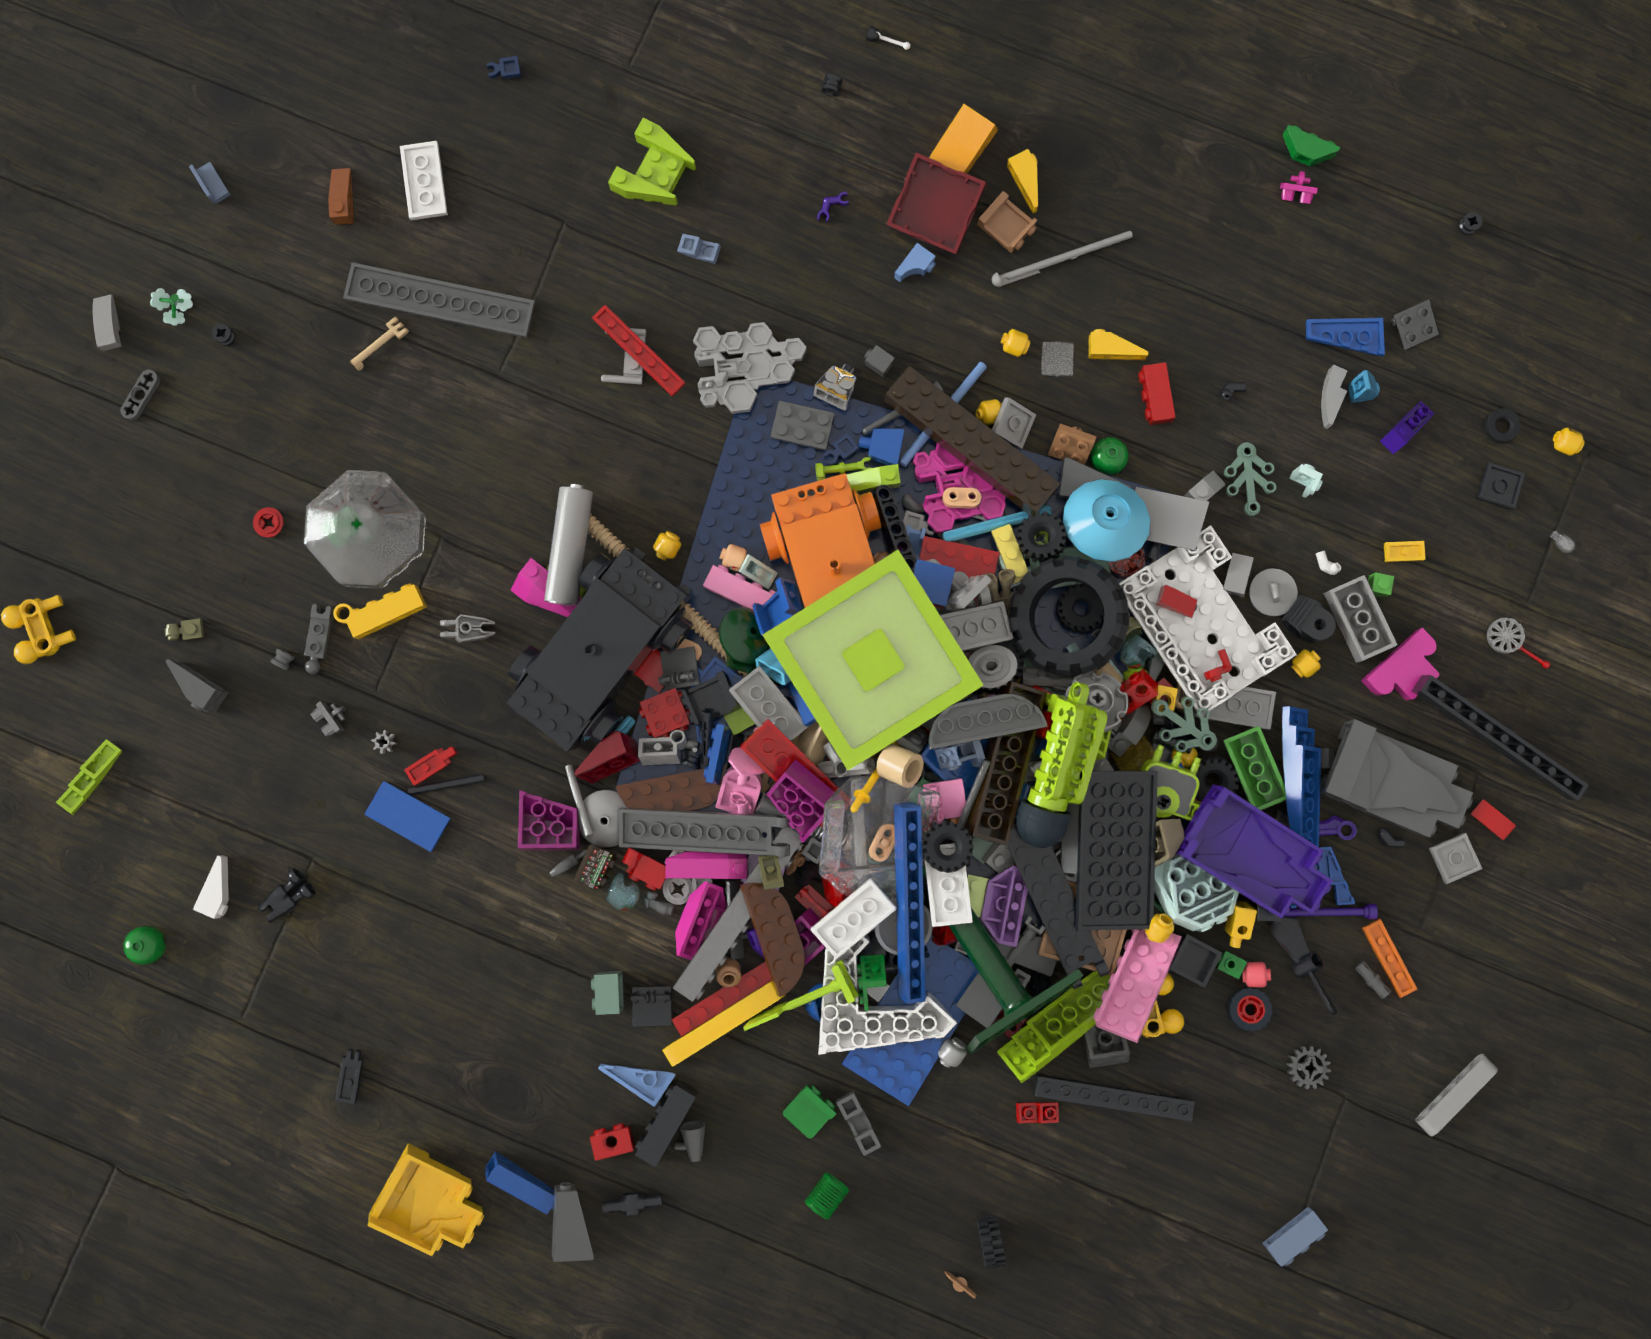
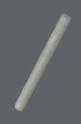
M567 765L565 770L585 837H591L593 832L572 765Z

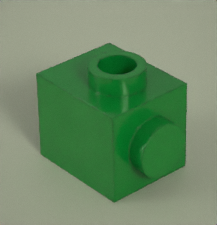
M1222 950V955L1215 968L1239 979L1247 961Z

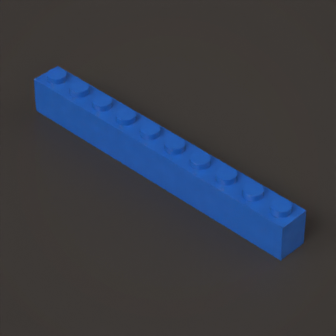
M914 802L895 803L898 996L906 1004L925 1002L921 806Z

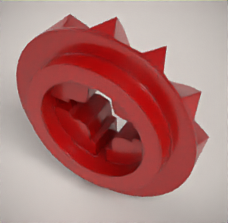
M270 507L259 510L253 519L255 531L260 536L266 538L275 537L284 526L281 513ZM263 518L268 520L273 519L272 523L274 527H265L267 523L265 522V520H263Z

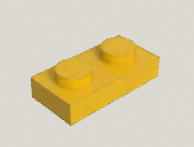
M1424 541L1384 543L1385 562L1424 561Z

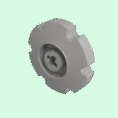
M1091 671L1075 677L1072 684L1080 682L1087 684L1089 687L1086 703L1100 708L1107 713V723L1104 732L1117 727L1121 722L1119 717L1123 718L1128 709L1127 693L1119 690L1122 684L1116 678L1104 672L1100 676H1096ZM1069 686L1066 690V697H1068L1071 686ZM1081 687L1079 688L1078 696L1080 695Z

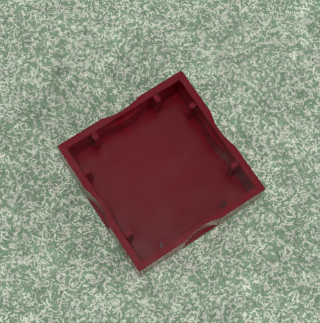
M915 153L905 178L903 190L894 204L886 225L957 255L987 183L964 172L946 167L940 162L919 153Z

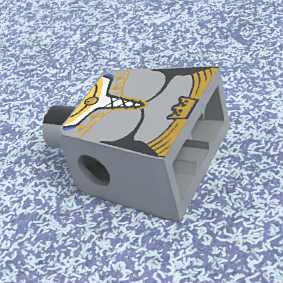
M844 364L842 369L832 366L815 384L813 396L846 411L856 382V376L852 374L854 368L849 364Z

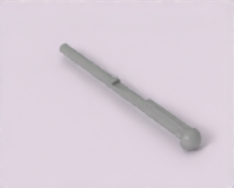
M1127 231L1002 275L996 272L992 276V283L997 287H1001L1040 273V269L1067 259L1072 260L1080 255L1133 237L1132 232Z

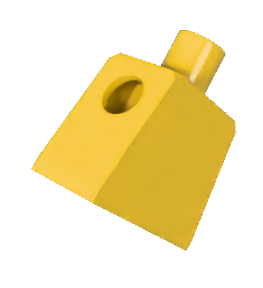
M1236 901L1233 914L1227 916L1228 920L1225 924V931L1231 936L1229 944L1231 947L1241 948L1242 940H1250L1257 910L1248 902Z

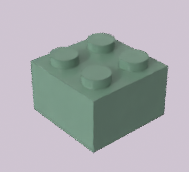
M610 971L595 974L594 978L591 979V989L595 990V998H592V1010H596V1015L620 1014L624 1010L623 972Z

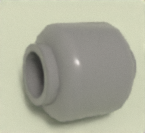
M956 1037L946 1039L938 1050L941 1064L948 1068L950 1066L958 1067L967 1055L965 1043Z

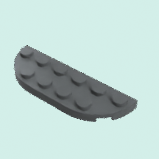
M1003 694L957 703L945 709L936 718L931 727L929 749L1048 726L1040 709L1022 696Z

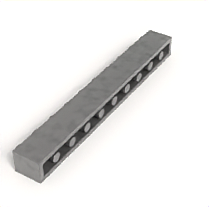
M790 827L781 828L773 840V844H790V855L778 856L781 871L784 867L788 869L794 860L791 858L794 852H799L805 844L799 839L800 834ZM757 863L744 884L762 883L759 863ZM741 888L673 986V989L692 1002L695 998L697 1000L700 999L705 991L703 986L706 982L710 983L716 975L713 972L715 968L723 965L727 959L725 954L728 949L733 950L738 943L736 938L739 933L744 934L750 925L747 923L750 914Z

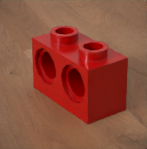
M1144 669L1133 673L1127 680L1121 683L1122 685L1119 689L1128 695L1127 715L1158 695V683Z

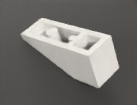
M224 855L217 856L193 910L213 919L224 916L228 908V857Z

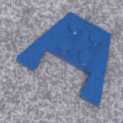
M1319 847L1324 851L1321 861L1314 868L1333 880L1331 885H1334L1335 905L1355 904V900L1350 894L1348 884L1343 878L1340 871L1341 868L1332 848ZM1291 903V908H1297L1295 904Z

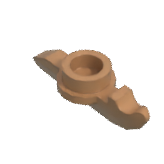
M804 842L805 844L799 852H794L792 856L794 860L786 870L787 875H791L795 872L797 866L800 867L805 862V856L801 853L805 846H807L806 842Z
M944 1272L953 1282V1287L956 1291H965L972 1298H976L977 1295L967 1286L965 1278L955 1277L952 1273Z

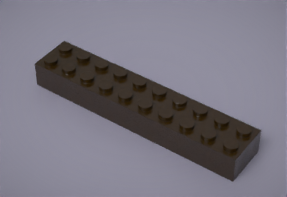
M911 366L904 371L885 394L884 402L1028 515L1032 514V516H1035V512H1039L1060 485L1058 481Z

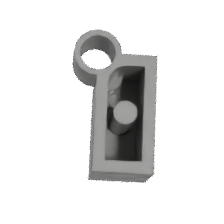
M674 730L670 737L639 739L638 757L642 765L681 764L680 750L687 746L686 736L683 731ZM677 738H683L680 742H675Z

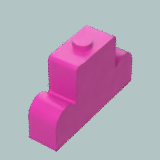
M1423 628L1415 630L1361 681L1375 695L1389 694L1395 689L1404 700L1415 699L1417 695L1412 692V689L1422 675L1439 677V672L1425 659L1426 656L1435 652L1436 642Z

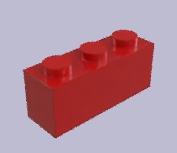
M1166 362L1144 365L1140 370L1141 372L1138 373L1139 382L1143 383L1142 400L1146 402L1147 407L1145 409V418L1149 420L1150 425L1172 422L1175 419V412Z

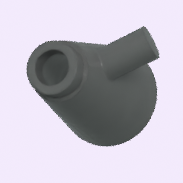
M699 1120L684 1122L679 1126L684 1142H676L675 1150H687L690 1161L698 1162L702 1159L706 1123Z

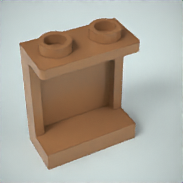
M1003 191L980 216L977 225L1012 253L1015 249L1019 250L1025 242L1024 238L1027 235L1031 236L1037 229V219L1034 218L1032 220L1008 200L1009 195Z

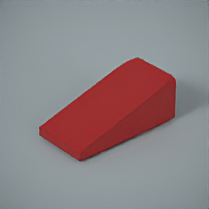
M1164 585L1160 589L1156 605L1192 618L1197 599L1171 586Z

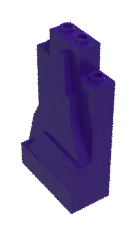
M1214 784L1184 830L1185 838L1175 853L1281 919L1289 913L1291 903L1313 914V912L1319 909L1321 899L1330 891L1331 883L1333 882L1332 879L1314 868L1321 861L1324 850L1227 788Z

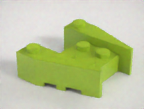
M642 118L634 133L638 143L650 149L636 175L616 166L608 181L610 190L627 199L635 198L647 202L656 201L677 206L676 195L672 194L686 167L694 171L696 170L695 160L659 125Z

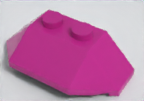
M705 881L689 895L675 931L678 956L692 960L727 909L723 887Z

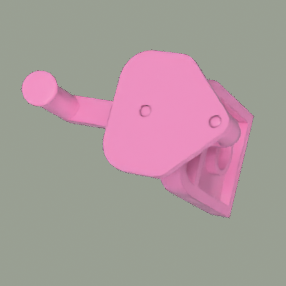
M734 748L728 759L732 766L725 772L715 808L738 813L736 801L747 799L749 802V813L754 814L762 788L760 774L765 773V771L741 748Z

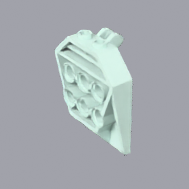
M1175 854L1173 858L1155 868L1154 891L1165 914L1172 919L1173 923L1191 931L1203 932L1212 928L1215 922L1220 924L1227 921V916L1233 914L1239 892L1198 866Z

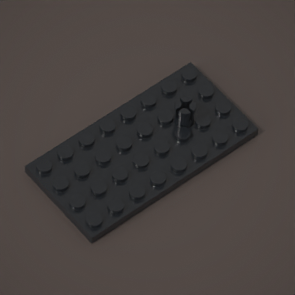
M1092 771L1084 801L1079 804L1076 930L1149 929L1154 914L1158 771Z

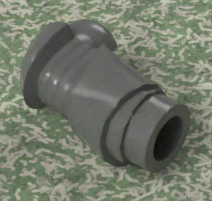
M648 891L647 896L644 898L646 908L656 910L663 916H672L675 905L657 899V892Z

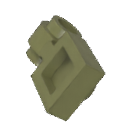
M200 618L181 621V628L178 627V624H167L164 629L165 637L168 638V641L179 640V636H182L185 641L204 638L203 622Z

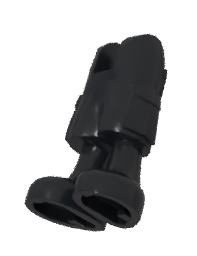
M296 868L289 870L288 876L290 880L285 886L279 884L269 893V896L258 906L260 913L270 907L273 908L274 911L265 918L269 923L294 910L298 906L300 899L305 897L312 899L316 895L313 886L309 882H305L306 877ZM305 882L292 896L290 895L294 888Z

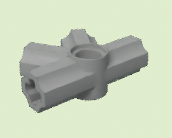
M828 742L824 745L823 749L830 761L818 762L817 767L828 778L873 773L875 761L872 757H869L848 771L847 768L845 770V765L831 743Z

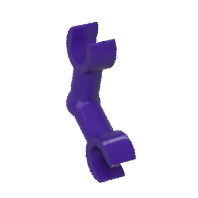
M841 192L839 196L825 197L822 209L817 214V220L819 221L821 215H826V223L829 221L828 212L831 204L848 205L849 201L841 200V197L847 196L848 193Z

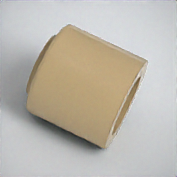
M890 744L879 755L876 769L880 777L902 787L910 788L919 780L924 762L920 754L896 744Z

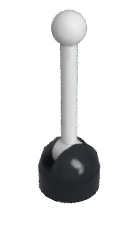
M870 25L866 41L876 42L882 39L902 46L905 50L910 49L909 42L903 43L882 36L879 29Z

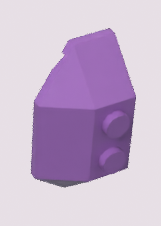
M1010 866L987 881L980 917L981 922L998 944L1017 947L1028 891L1017 866Z

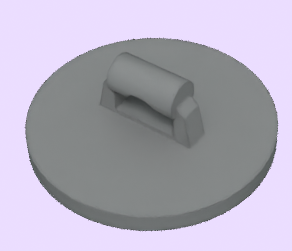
M1266 569L1253 578L1249 587V598L1252 605L1257 611L1267 616H1280L1287 613L1298 595L1294 579L1280 569Z

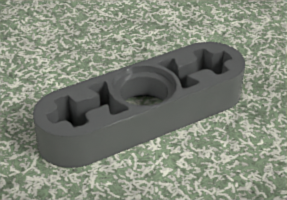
M145 370L141 373L121 407V414L124 418L135 421L141 416L160 384V376L156 372ZM147 377H152L154 380L152 382L148 381ZM142 385L149 387V389L147 390L146 388L142 387ZM143 390L145 397L142 400H137V392ZM132 401H135L136 403H138L139 406L133 404ZM128 409H132L134 413L129 414V412L127 411Z

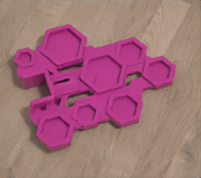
M938 443L936 449L930 451L929 456L926 452L915 454L913 460L915 479L919 483L934 480L938 493L926 496L922 506L929 515L927 524L936 534L952 530L954 520L956 519L964 520L972 518V516L982 515L988 521L1002 517L1006 505L1004 502L1006 497L998 490H993V486ZM964 468L963 472L948 475L945 473L946 471ZM950 487L975 488L981 494V501L973 509L949 508L944 505L942 496L944 491ZM969 495L970 499H975L974 495Z

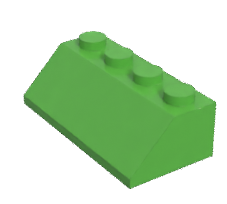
M1260 726L1253 727L1223 740L1250 804L1262 810L1286 800L1285 784Z

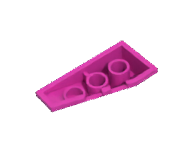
M531 558L519 572L511 591L526 603L569 617L576 606L557 605L544 601L548 571Z
M686 851L666 858L665 878L747 879L746 854Z

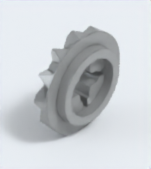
M667 878L663 884L664 897L675 905L686 903L689 895L693 892V884L690 878ZM673 882L678 886L685 884L681 889L684 896L680 893L671 894L675 890Z

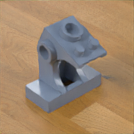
M980 740L941 747L935 750L940 769L947 768L948 771L959 768L962 765L961 762L969 759L971 760L972 767H981L983 759H985ZM958 746L961 753V757H958L956 751Z

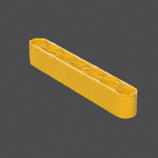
M770 981L662 1049L673 1067L780 1000L785 995L777 996L774 984Z

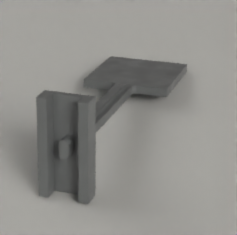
M1030 916L1024 924L1027 927L1022 934L1024 936L1007 959L1010 967L1013 966L1029 941H1032L1036 934L1041 936L1045 930L1043 925L1040 930L1036 929L1038 924L1034 923L1032 926L1030 924L1032 921ZM979 973L956 1004L958 1008L986 1028L990 1027L1002 1010L1001 1005Z

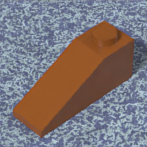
M350 168L331 170L328 198L329 218L335 225L354 223Z

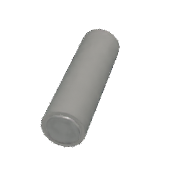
M570 484V487H559L544 601L564 606L578 605L580 592L578 580L583 570L593 492L583 489L582 485Z

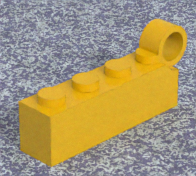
M407 584L402 586L401 590L396 593L390 592L385 594L383 599L379 601L373 600L366 603V607L362 609H354L350 605L339 604L335 607L333 614L337 621L348 625L353 638L361 639L427 608V605L419 587L414 584ZM343 608H348L350 611L349 617L342 620L339 615L340 611Z

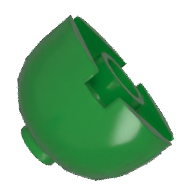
M1115 437L1100 439L1091 450L1090 462L1092 467L1105 475L1112 476L1118 474L1125 468L1128 462L1126 445Z
M140 926L130 931L123 943L126 957L131 962L139 965L158 961L166 948L163 933L152 926Z

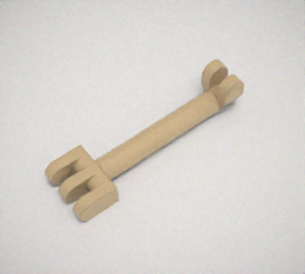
M397 317L386 323L389 329L386 333L350 361L358 371L364 367L362 361L394 335L400 340L409 332L407 328L402 329L404 325L401 322L398 323L399 319Z

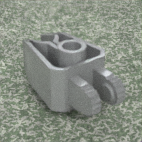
M460 614L456 620L440 621L441 626H455V632L444 631L440 633V637L455 638L459 643L482 640L495 635V632L482 631L481 626L495 625L494 621L486 618Z

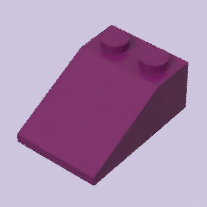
M811 908L795 921L804 949V966L825 948L811 931V928L821 920Z

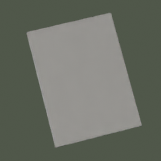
M1136 487L1135 492L1145 502L1150 516V529L1146 540L1195 550L1209 502Z

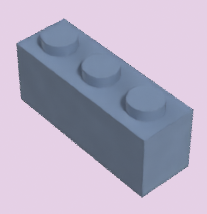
M1307 1207L1262 1244L1281 1267L1283 1265L1287 1266L1293 1262L1297 1254L1306 1252L1311 1243L1321 1240L1328 1229L1315 1212Z

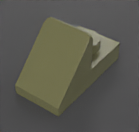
M758 856L761 882L764 890L784 887L778 856Z

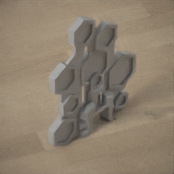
M765 322L750 324L747 332H727L725 335H720L713 326L698 328L693 339V343L697 347L695 359L700 367L714 365L715 376L700 378L698 382V389L701 395L700 401L705 408L715 407L718 401L720 405H725L732 414L750 412L757 398L755 390H758L759 386L790 383L795 373L792 365L796 361H802L807 347L799 338L777 342ZM770 350L772 353L780 352L781 356L771 357L767 351ZM727 352L728 355L743 354L742 358L725 359L721 353ZM737 377H745V378H746V379H744V380H736V381H728V382H727V380H728L729 378H737Z

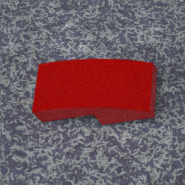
M1484 799L1471 813L1475 819L1503 841L1516 827L1514 823Z
M1058 1102L1016 1103L1017 1123L1038 1122L1042 1124L1059 1122Z

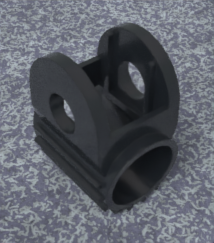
M1302 595L1296 599L1282 619L1285 627L1293 635L1312 643L1329 638L1334 633L1336 627L1334 617L1324 609L1321 603ZM1315 622H1316V623L1318 624V626H1319V629H1318V630H1317V629L1315 628V626H1314V623H1315Z

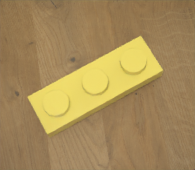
M1008 524L992 530L991 533L1005 568L1015 572L1016 578L1012 584L1014 585L1019 583L1026 575L1028 568L1012 528Z

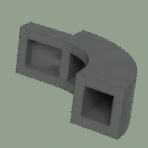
M1147 702L1130 714H1125L1121 723L1122 726L1119 727L1117 732H1114L1116 734L1115 737L1110 736L1113 740L1109 742L1108 748L1119 757L1124 754L1132 743L1136 745L1145 733L1151 718V707Z

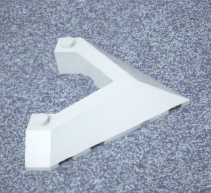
M867 934L838 959L827 948L825 949L823 986L830 984L831 981L836 979L831 967L836 962L842 960L859 993L857 955L870 941V937ZM842 990L836 993L831 992L822 996L818 1055L835 1051L855 1050L856 1048L892 1045L907 1041H921L935 1037L942 1038L957 1022L947 1009L928 991L925 993V1002L901 1006H868L869 1011L866 1012L864 1007H859V996L855 998L856 1001L848 1004Z

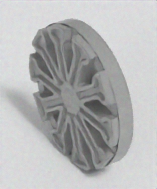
M1512 618L1497 619L1487 630L1489 645L1495 651L1503 654H1509L1518 650L1525 639L1523 627ZM1492 628H1495L1498 632H1493ZM1520 631V635H1516L1514 633ZM1491 636H1497V638L1493 640ZM1497 642H1500L1499 647L1495 646Z

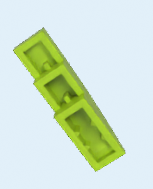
M106 739L79 768L81 771L68 784V790L56 803L71 815H74L111 769L122 750Z

